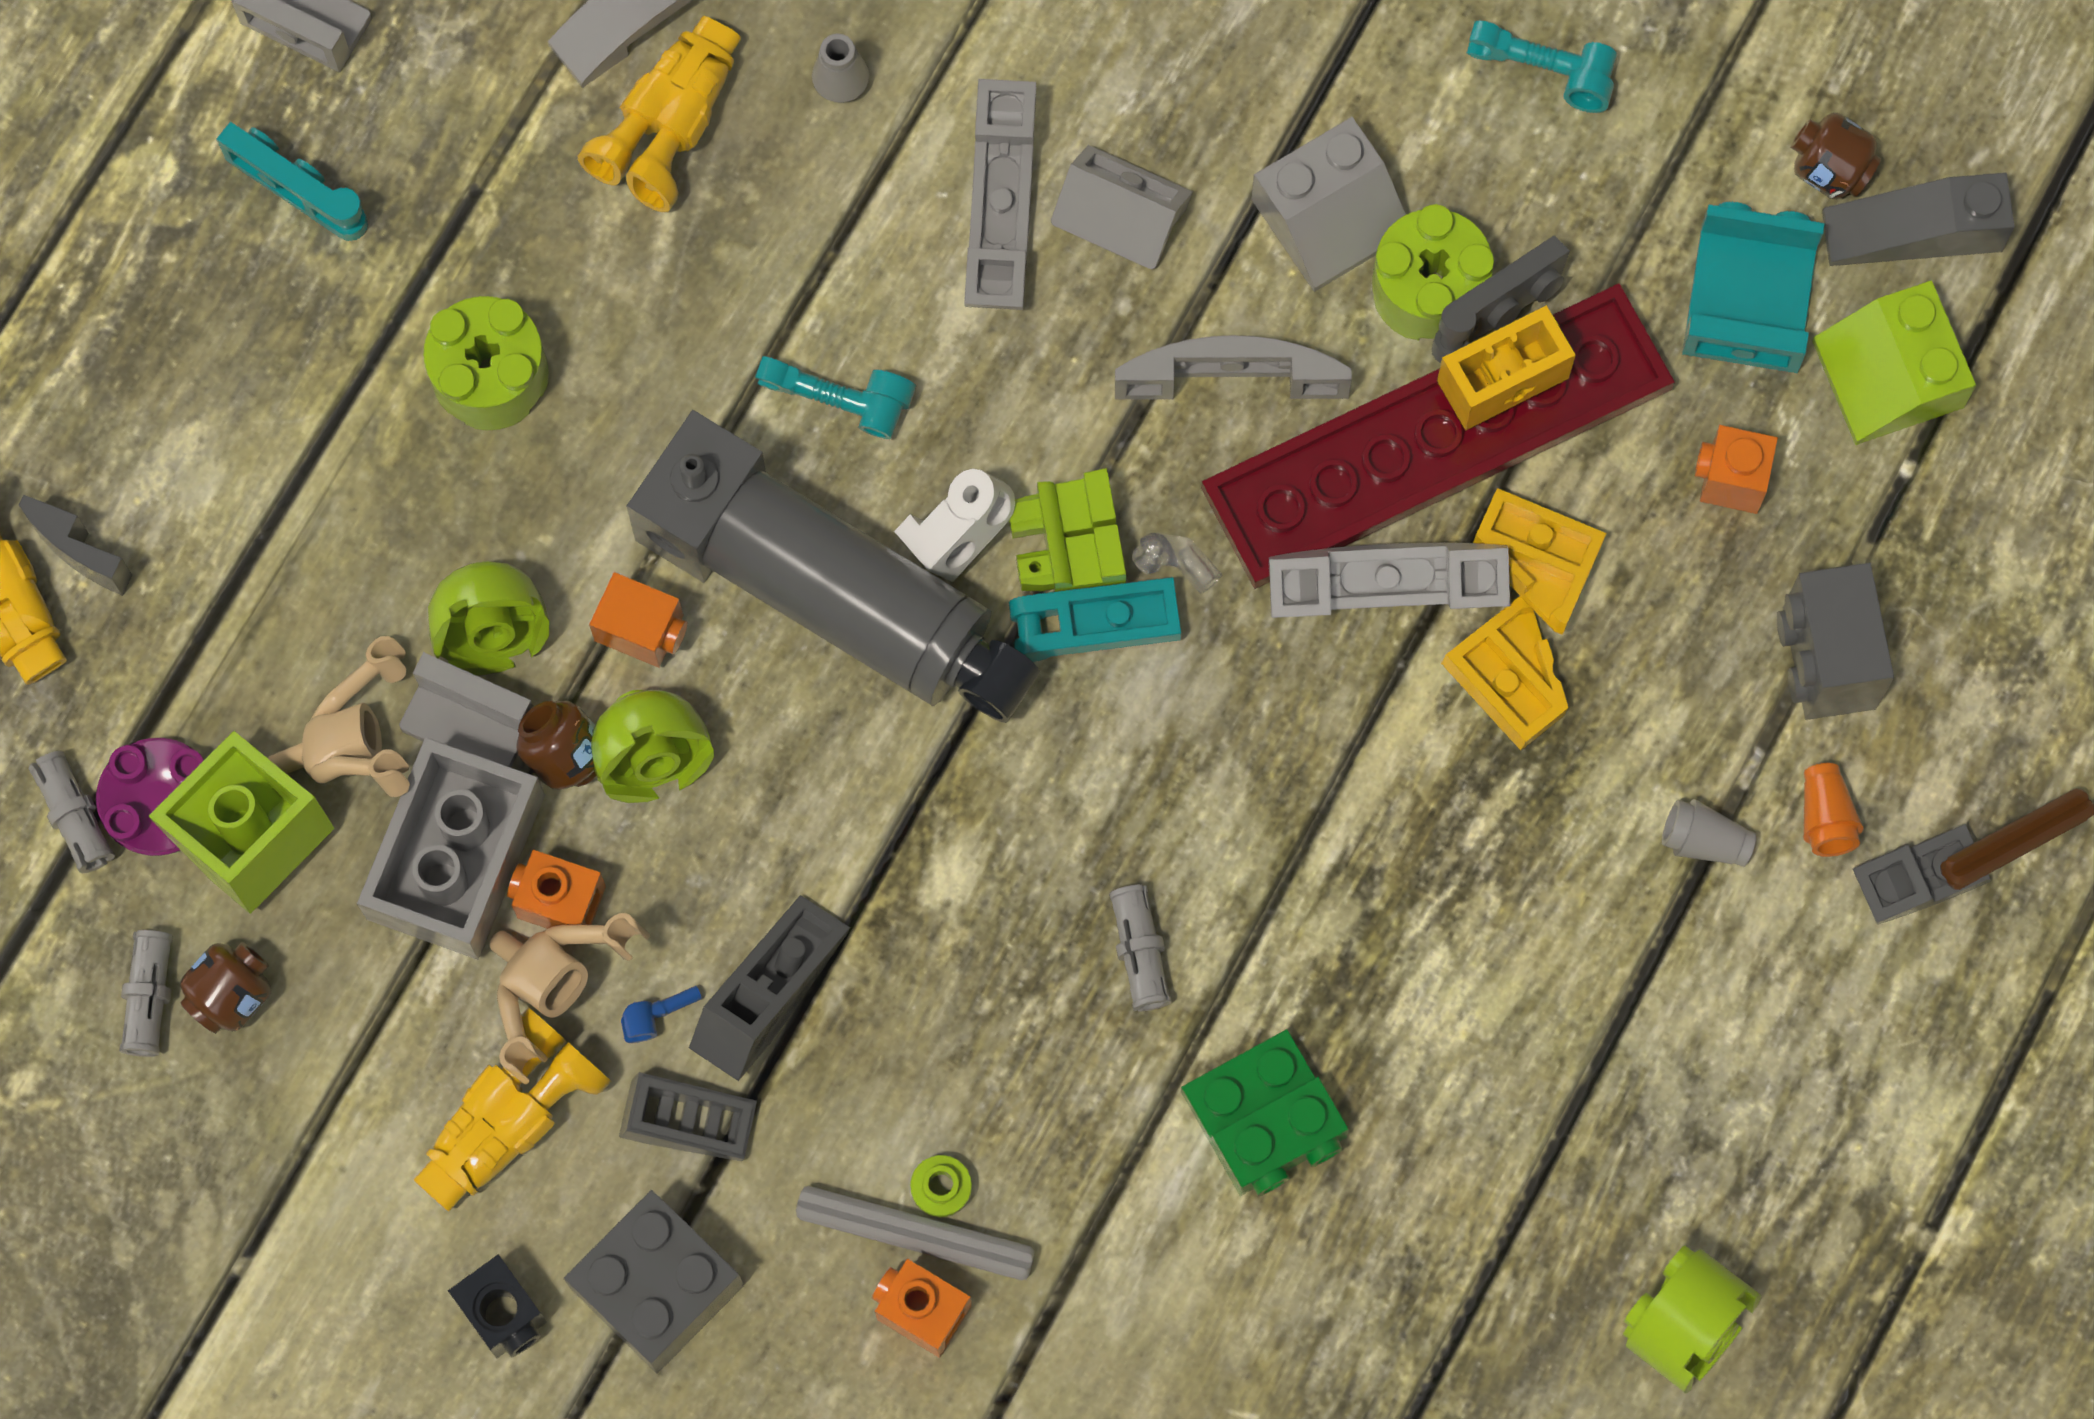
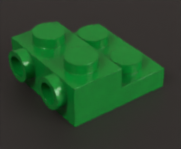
M1287 1029L1181 1086L1183 1097L1240 1196L1253 1189L1258 1197L1277 1189L1290 1179L1286 1172L1306 1160H1308L1311 1167L1318 1166L1343 1150L1340 1141L1346 1139L1349 1129L1319 1077H1314Z

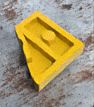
M1497 488L1473 543L1508 546L1509 585L1554 632L1563 635L1607 533Z
M1521 596L1448 652L1441 663L1520 751L1560 720L1569 708L1561 681L1553 673L1554 658L1548 639H1542L1534 610Z

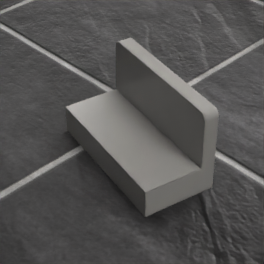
M231 0L240 24L339 73L371 21L369 10L350 0Z
M1088 145L1069 167L1051 218V223L1064 231L1146 268L1154 269L1161 259L1171 229L1185 213L1193 191Z
M423 652L413 671L419 686L400 721L401 731L418 740L424 741L426 737L511 768L518 755L516 743L519 735V723L526 713L533 708L531 700Z

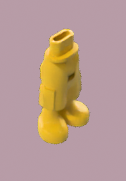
M707 16L701 17L692 33L688 31L682 32L678 37V41L668 50L664 51L662 57L650 73H645L637 80L619 108L625 119L609 134L595 137L584 144L577 159L583 169L600 182L612 186L618 185L626 174L628 188L637 200L655 211L668 212L678 199L677 184L671 175L672 160L676 151H689L694 148L705 128L709 126L712 115L711 108L725 83L728 71L734 65V59L731 54L741 40L739 34ZM657 133L650 145L634 161L629 169L632 154L644 134Z
M0 534V657L7 667L15 666L25 684L29 685L62 666L67 659L55 641L60 636V632L57 627H54L51 613L36 585L37 578L32 564H30L18 540H3Z
M529 1007L521 1014L526 1038L538 1047L547 1058L553 1057L558 1051L559 1053L541 1079L528 1093L522 1092L520 1087L522 1082L504 1067L499 1068L496 1064L493 1067L489 1064L477 1077L472 1086L467 1089L461 1100L463 1104L445 1124L434 1143L433 1149L429 1148L426 1152L431 1161L413 1179L448 1212L466 1192L472 1196L478 1193L472 1184L476 1188L482 1187L501 1172L519 1153L523 1155L535 1147L534 1145L555 1124L552 1120L553 1115L548 1110L564 1095L574 1090L597 1095L603 1092L611 1082L606 1075L569 1042L564 1046L567 1041ZM538 1057L529 1059L523 1067V1074L528 1077L542 1061Z

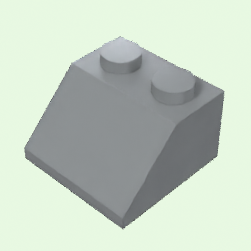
M1353 117L1254 174L1252 202L1314 292L1376 256L1378 245L1384 233L1394 222L1406 215L1383 160Z

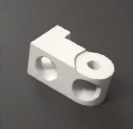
M966 470L955 477L949 487L948 497L924 521L909 515L894 532L928 571L953 582L1009 521L1015 508L1014 493L1005 482L982 470Z

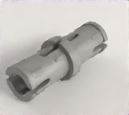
M51 752L36 759L37 763H31L28 769L37 786H39L50 810L47 818L53 829L59 828L71 851L78 871L80 873L95 871L107 865L106 861H112L115 855L106 838H104L93 814L96 806L90 795L84 796L64 752Z
M1139 884L1113 890L1109 893L1112 901L1120 943L1116 945L1118 959L1125 963L1133 1001V1011H1150L1171 1004V997L1168 993L1160 954L1165 950L1163 937L1156 935L1150 909L1148 888L1146 885L1142 886Z
M138 930L133 932L134 945L129 983L122 985L121 997L127 1000L122 1044H120L119 1051L133 1056L154 1057L159 1055L160 1051L158 1046L163 1004H168L171 997V989L166 987V978L173 936L160 931Z

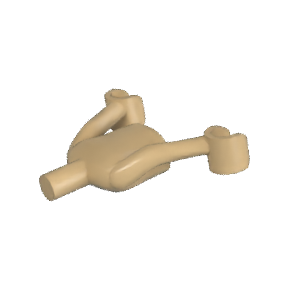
M380 636L375 639L366 651L367 661L337 685L318 706L311 720L305 726L302 743L272 754L268 759L286 774L305 768L307 774L316 783L320 784L331 782L343 775L371 776L390 797H398L407 793L410 783L402 773L409 770V765L399 753L391 749L382 750L380 726L371 708L366 703H361L340 711L356 693L378 674L386 682L390 683L398 682L405 677L406 667L399 660L404 659L406 656V651L402 646L389 636Z
M619 913L611 917L605 925L574 924L553 926L543 932H537L524 944L506 931H499L494 934L490 940V949L508 963L500 975V984L497 990L498 1006L508 1041L500 1052L499 1059L501 1065L520 1082L528 1084L530 1079L522 1072L525 1063L533 1057H538L544 1063L548 1059L538 1047L526 1038L518 999L531 1004L544 1016L555 1018L564 1013L584 990L588 980L587 969L581 962L566 953L562 946L566 944H608L624 960L630 961L633 956L625 950L627 941L632 936L639 934L648 940L650 938L648 931L631 915Z

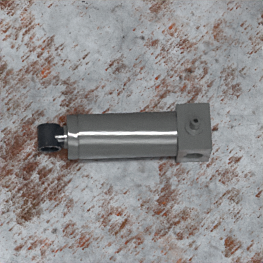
M693 409L626 505L636 542L705 583L711 572L714 571L931 706L939 703L952 687L955 688L957 686L959 694L974 708L992 719L1007 723L1041 673L1034 662L1015 648L998 640H991L989 644L984 641L985 638L983 636L992 614L990 609L767 474L762 451Z

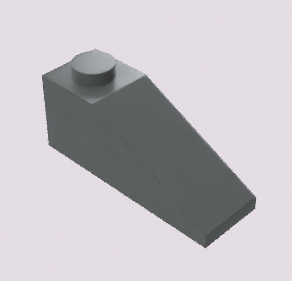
M2007 172L1947 177L1825 207L1822 211L1829 266L2002 252L2015 228Z
M800 895L705 1004L689 1049L739 1081L771 1044L847 936L850 927Z

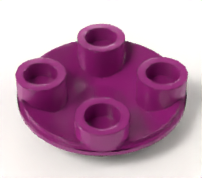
M149 738L117 748L111 754L109 762L100 776L96 792L98 815L108 834L124 848L142 855L162 856L180 851L150 819L149 815L204 761L201 754L184 743L167 738Z

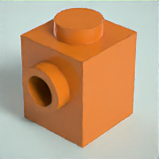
M1719 425L1713 443L1702 442L1694 475L1704 478L1699 502L1758 514L1767 493L1778 437Z
M614 572L589 626L595 642L660 668L667 652L674 655L678 651L685 636L688 622L682 620L684 615L679 598Z
M532 850L527 865L519 863L516 866L509 883L507 897L513 899L511 906L518 919L546 929L558 925H592L606 885L601 872Z
M908 1258L900 1271L892 1267L887 1270L872 1296V1299L879 1303L875 1309V1315L879 1322L938 1358L941 1357L972 1306L969 1295Z

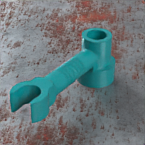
M1477 20L1474 22L1466 52L1468 55L1480 60L1504 61L1509 59L1567 75L1569 78L1563 97L1570 106L1589 113H1600L1608 108L1614 89V83L1610 78L1617 58V53L1612 47L1599 42H1590L1584 45L1582 54L1578 55L1564 50H1557L1556 48H1547L1545 45L1541 46V44L1536 45L1535 42L1530 43V41L1513 37L1511 32L1503 30L1488 21Z
M766 356L762 357L755 376L756 379H759L757 384L767 389L790 395L796 394L811 400L820 401V403L825 402L826 405L830 404L832 407L836 406L838 409L841 408V410L862 416L858 426L860 430L890 440L893 436L902 409H909L917 387L912 381L897 374L883 370H873L866 390L861 392L852 388H846V386L841 387L840 384L836 385L834 382L830 383L828 380L825 381L819 377L804 373L796 367Z

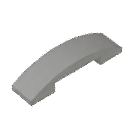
M589 0L548 40V45L583 88L629 56L627 50L629 44L692 0Z
M978 79L965 307L1023 310L1032 185L1036 82Z
M1211 336L1185 340L1151 350L1116 368L1115 400L1173 399L1174 377H1290V399H1349L1352 375L1351 368L1340 361L1299 344L1256 336Z
M1478 543L1375 544L1318 549L1269 557L1272 618L1331 615V610L1437 604H1448L1450 609L1510 606L1509 554L1507 545Z

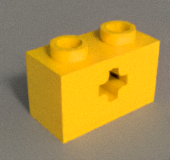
M1546 305L1442 357L1437 382L1464 429L1468 430L1569 379L1576 355Z

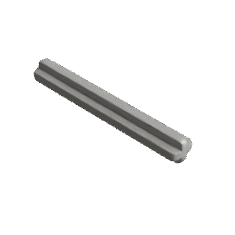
M811 1186L803 1188L797 1202V1217L806 1222L1018 1280H1026L1032 1268L1034 1249L1024 1244Z

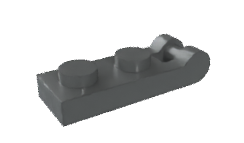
M1552 236L1447 305L1443 309L1438 325L1439 331L1435 335L1431 348L1434 358L1441 363L1442 357L1470 344L1492 328L1498 330L1512 323L1519 315L1521 309L1534 300L1542 303L1552 297L1563 284L1564 277L1562 273L1570 250L1555 236Z

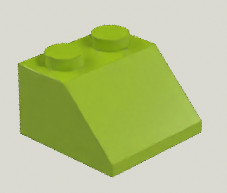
M1932 280L1877 298L1819 333L1812 340L1855 445L1963 409L1976 387L1974 378Z
M235 731L149 815L150 819L210 881L250 914L335 829L312 794Z

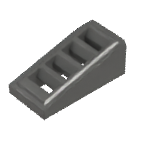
M639 1072L630 1084L619 1138L742 1162L745 1158L757 1101ZM649 1096L659 1098L654 1124L643 1122ZM674 1101L684 1103L678 1130L668 1128ZM698 1105L709 1107L702 1136L692 1134ZM722 1110L733 1112L727 1142L716 1140Z

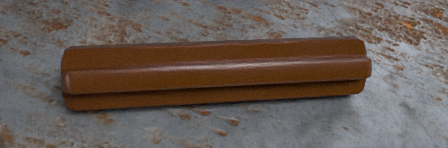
M2075 788L1951 855L1941 863V874L1946 878L1949 887L1960 890L2087 821L2088 818L2094 815V803L2089 800L2085 790Z

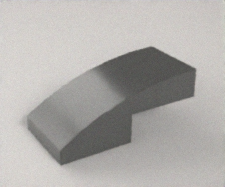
M23 495L19 503L20 508L51 550L84 577L123 596L132 577V573L123 559L85 544L84 542L89 533L77 515Z
M1966 824L1911 848L1909 845L1903 846L1853 868L1877 925L1936 905L1991 882L1989 875H1986L1960 890H1955L1949 887L1946 878L1941 874L1940 865L1943 861L1974 844Z

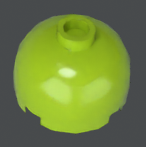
M475 562L455 570L439 583L428 606L429 637L434 655L438 659L441 656L447 659L449 664L474 675L499 673L515 667L514 661L509 659L510 657L520 655L527 649H529L530 656L533 657L542 649L549 637L550 621L539 590L525 573L507 563Z
M632 690L624 693L604 711L593 730L591 749L597 779L603 785L607 796L613 800L625 803L657 800L660 797L652 788L678 779L679 791L686 788L706 772L714 758L710 734L699 713L682 697L667 691Z

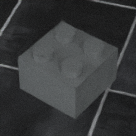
M1871 562L1799 573L1790 593L1785 595L1783 611L1777 612L1779 639L1783 647L1791 646L1795 666L1788 669V683L1792 701L1794 703L1802 702L1805 720L1876 710L1893 681L1894 674Z
M652 1189L564 1277L569 1288L656 1374L744 1286L740 1275Z

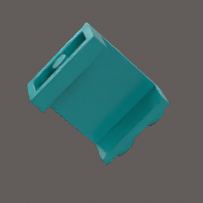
M1723 202L1718 206L1708 204L1701 225L1682 355L1798 373L1806 355L1809 332H1805L1816 250L1822 238L1825 223L1811 221L1807 215L1794 211H1783L1776 215L1754 212L1750 206L1739 202Z

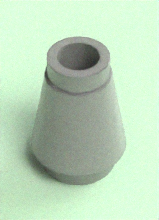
M832 34L826 37L820 46V51L812 70L814 88L823 98L832 102L843 103L857 98L868 85V66L848 36Z
M1695 799L1690 803L1680 800L1674 803L1662 834V845L1672 848L1674 856L1737 864L1743 867L1750 860L1756 842L1755 832L1746 830L1745 827Z

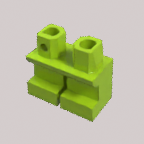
M1107 468L1085 472L1083 479L1058 484L1050 481L1037 482V494L1015 500L1014 512L1009 519L1012 539L1044 534L1046 550L1016 555L1021 591L1054 590V592L1126 583V570Z

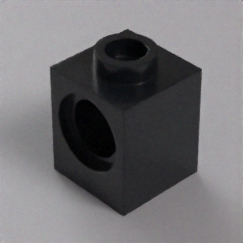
M499 1254L448 1290L496 1358H499L506 1352L510 1357H515L527 1350L541 1337L537 1329L547 1323ZM499 1297L514 1299L517 1303V1311L512 1321L503 1326H493L486 1322V1310L493 1300Z

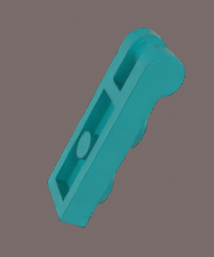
M230 121L216 138L227 162L339 238L346 241H354L365 234L368 228V221L359 197L353 190L349 188L331 190L323 184L325 178L318 170L302 159L298 158L292 163L278 154L279 147L260 130L252 127L246 132Z
M1173 577L1026 595L1009 601L1010 618L1012 622L1017 623L1019 638L1014 641V648L1032 662L1045 660L1052 656L1181 640V628ZM1058 616L1060 632L1042 634L1041 619Z

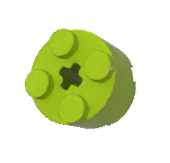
M1437 204L1428 205L1422 210L1411 212L1394 222L1380 240L1372 276L1375 308L1382 320L1393 331L1405 338L1418 341L1420 338L1434 339L1439 331L1438 325L1443 309L1492 276L1494 258L1486 237L1469 219ZM1427 272L1429 274H1432L1435 272L1442 276V279L1436 274H1432L1429 277L1425 278L1424 276H1422V273Z
M478 296L461 300L433 316L425 339L423 356L428 377L440 405L455 418L463 421L465 425L479 430L507 428L521 422L530 414V409L535 405L540 396H543L547 388L549 370L538 330L531 318L522 310V307L511 299ZM490 359V367H479L483 360Z
M1684 1245L1664 1269L1663 1275L1667 1278L1663 1282L1657 1296L1653 1298L1646 1292L1632 1307L1624 1320L1628 1326L1623 1335L1628 1339L1625 1346L1684 1393H1688L1692 1390L1693 1377L1701 1381L1743 1329V1327L1735 1322L1745 1308L1753 1314L1762 1295L1704 1250L1699 1249L1693 1252Z

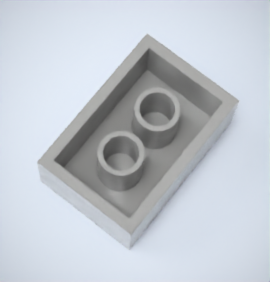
M425 737L408 778L410 783L409 790L399 799L357 905L368 921L479 960L545 794L536 776Z

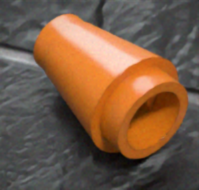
M1820 763L1810 766L1804 771V841L1811 844L1812 852L1817 856L1831 857L1849 853L1859 847V835L1863 831V825L1840 773V767L1835 763Z

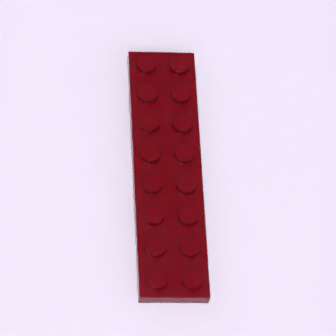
M1620 283L1553 314L1554 319L1576 355L1569 379L1468 430L1464 429L1437 382L1439 368L1203 480L1201 489L1253 588H1259L1270 582L1269 557L1302 551L1344 547L1671 391L1675 381Z

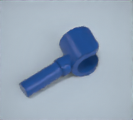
M697 986L662 1001L658 1000L654 1003L640 1001L630 1004L625 1009L621 1019L626 1043H639L657 1037L655 1018L664 1017L701 1000L702 997Z

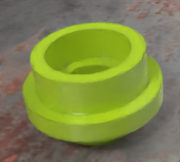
M936 1155L925 1159L916 1167L911 1177L910 1189L912 1198L919 1209L934 1217H947L956 1214L967 1204L971 1195L972 1184L968 1170L960 1161L950 1156ZM937 1175L949 1177L953 1183L952 1189L945 1195L934 1194L929 1189V1183L932 1178Z

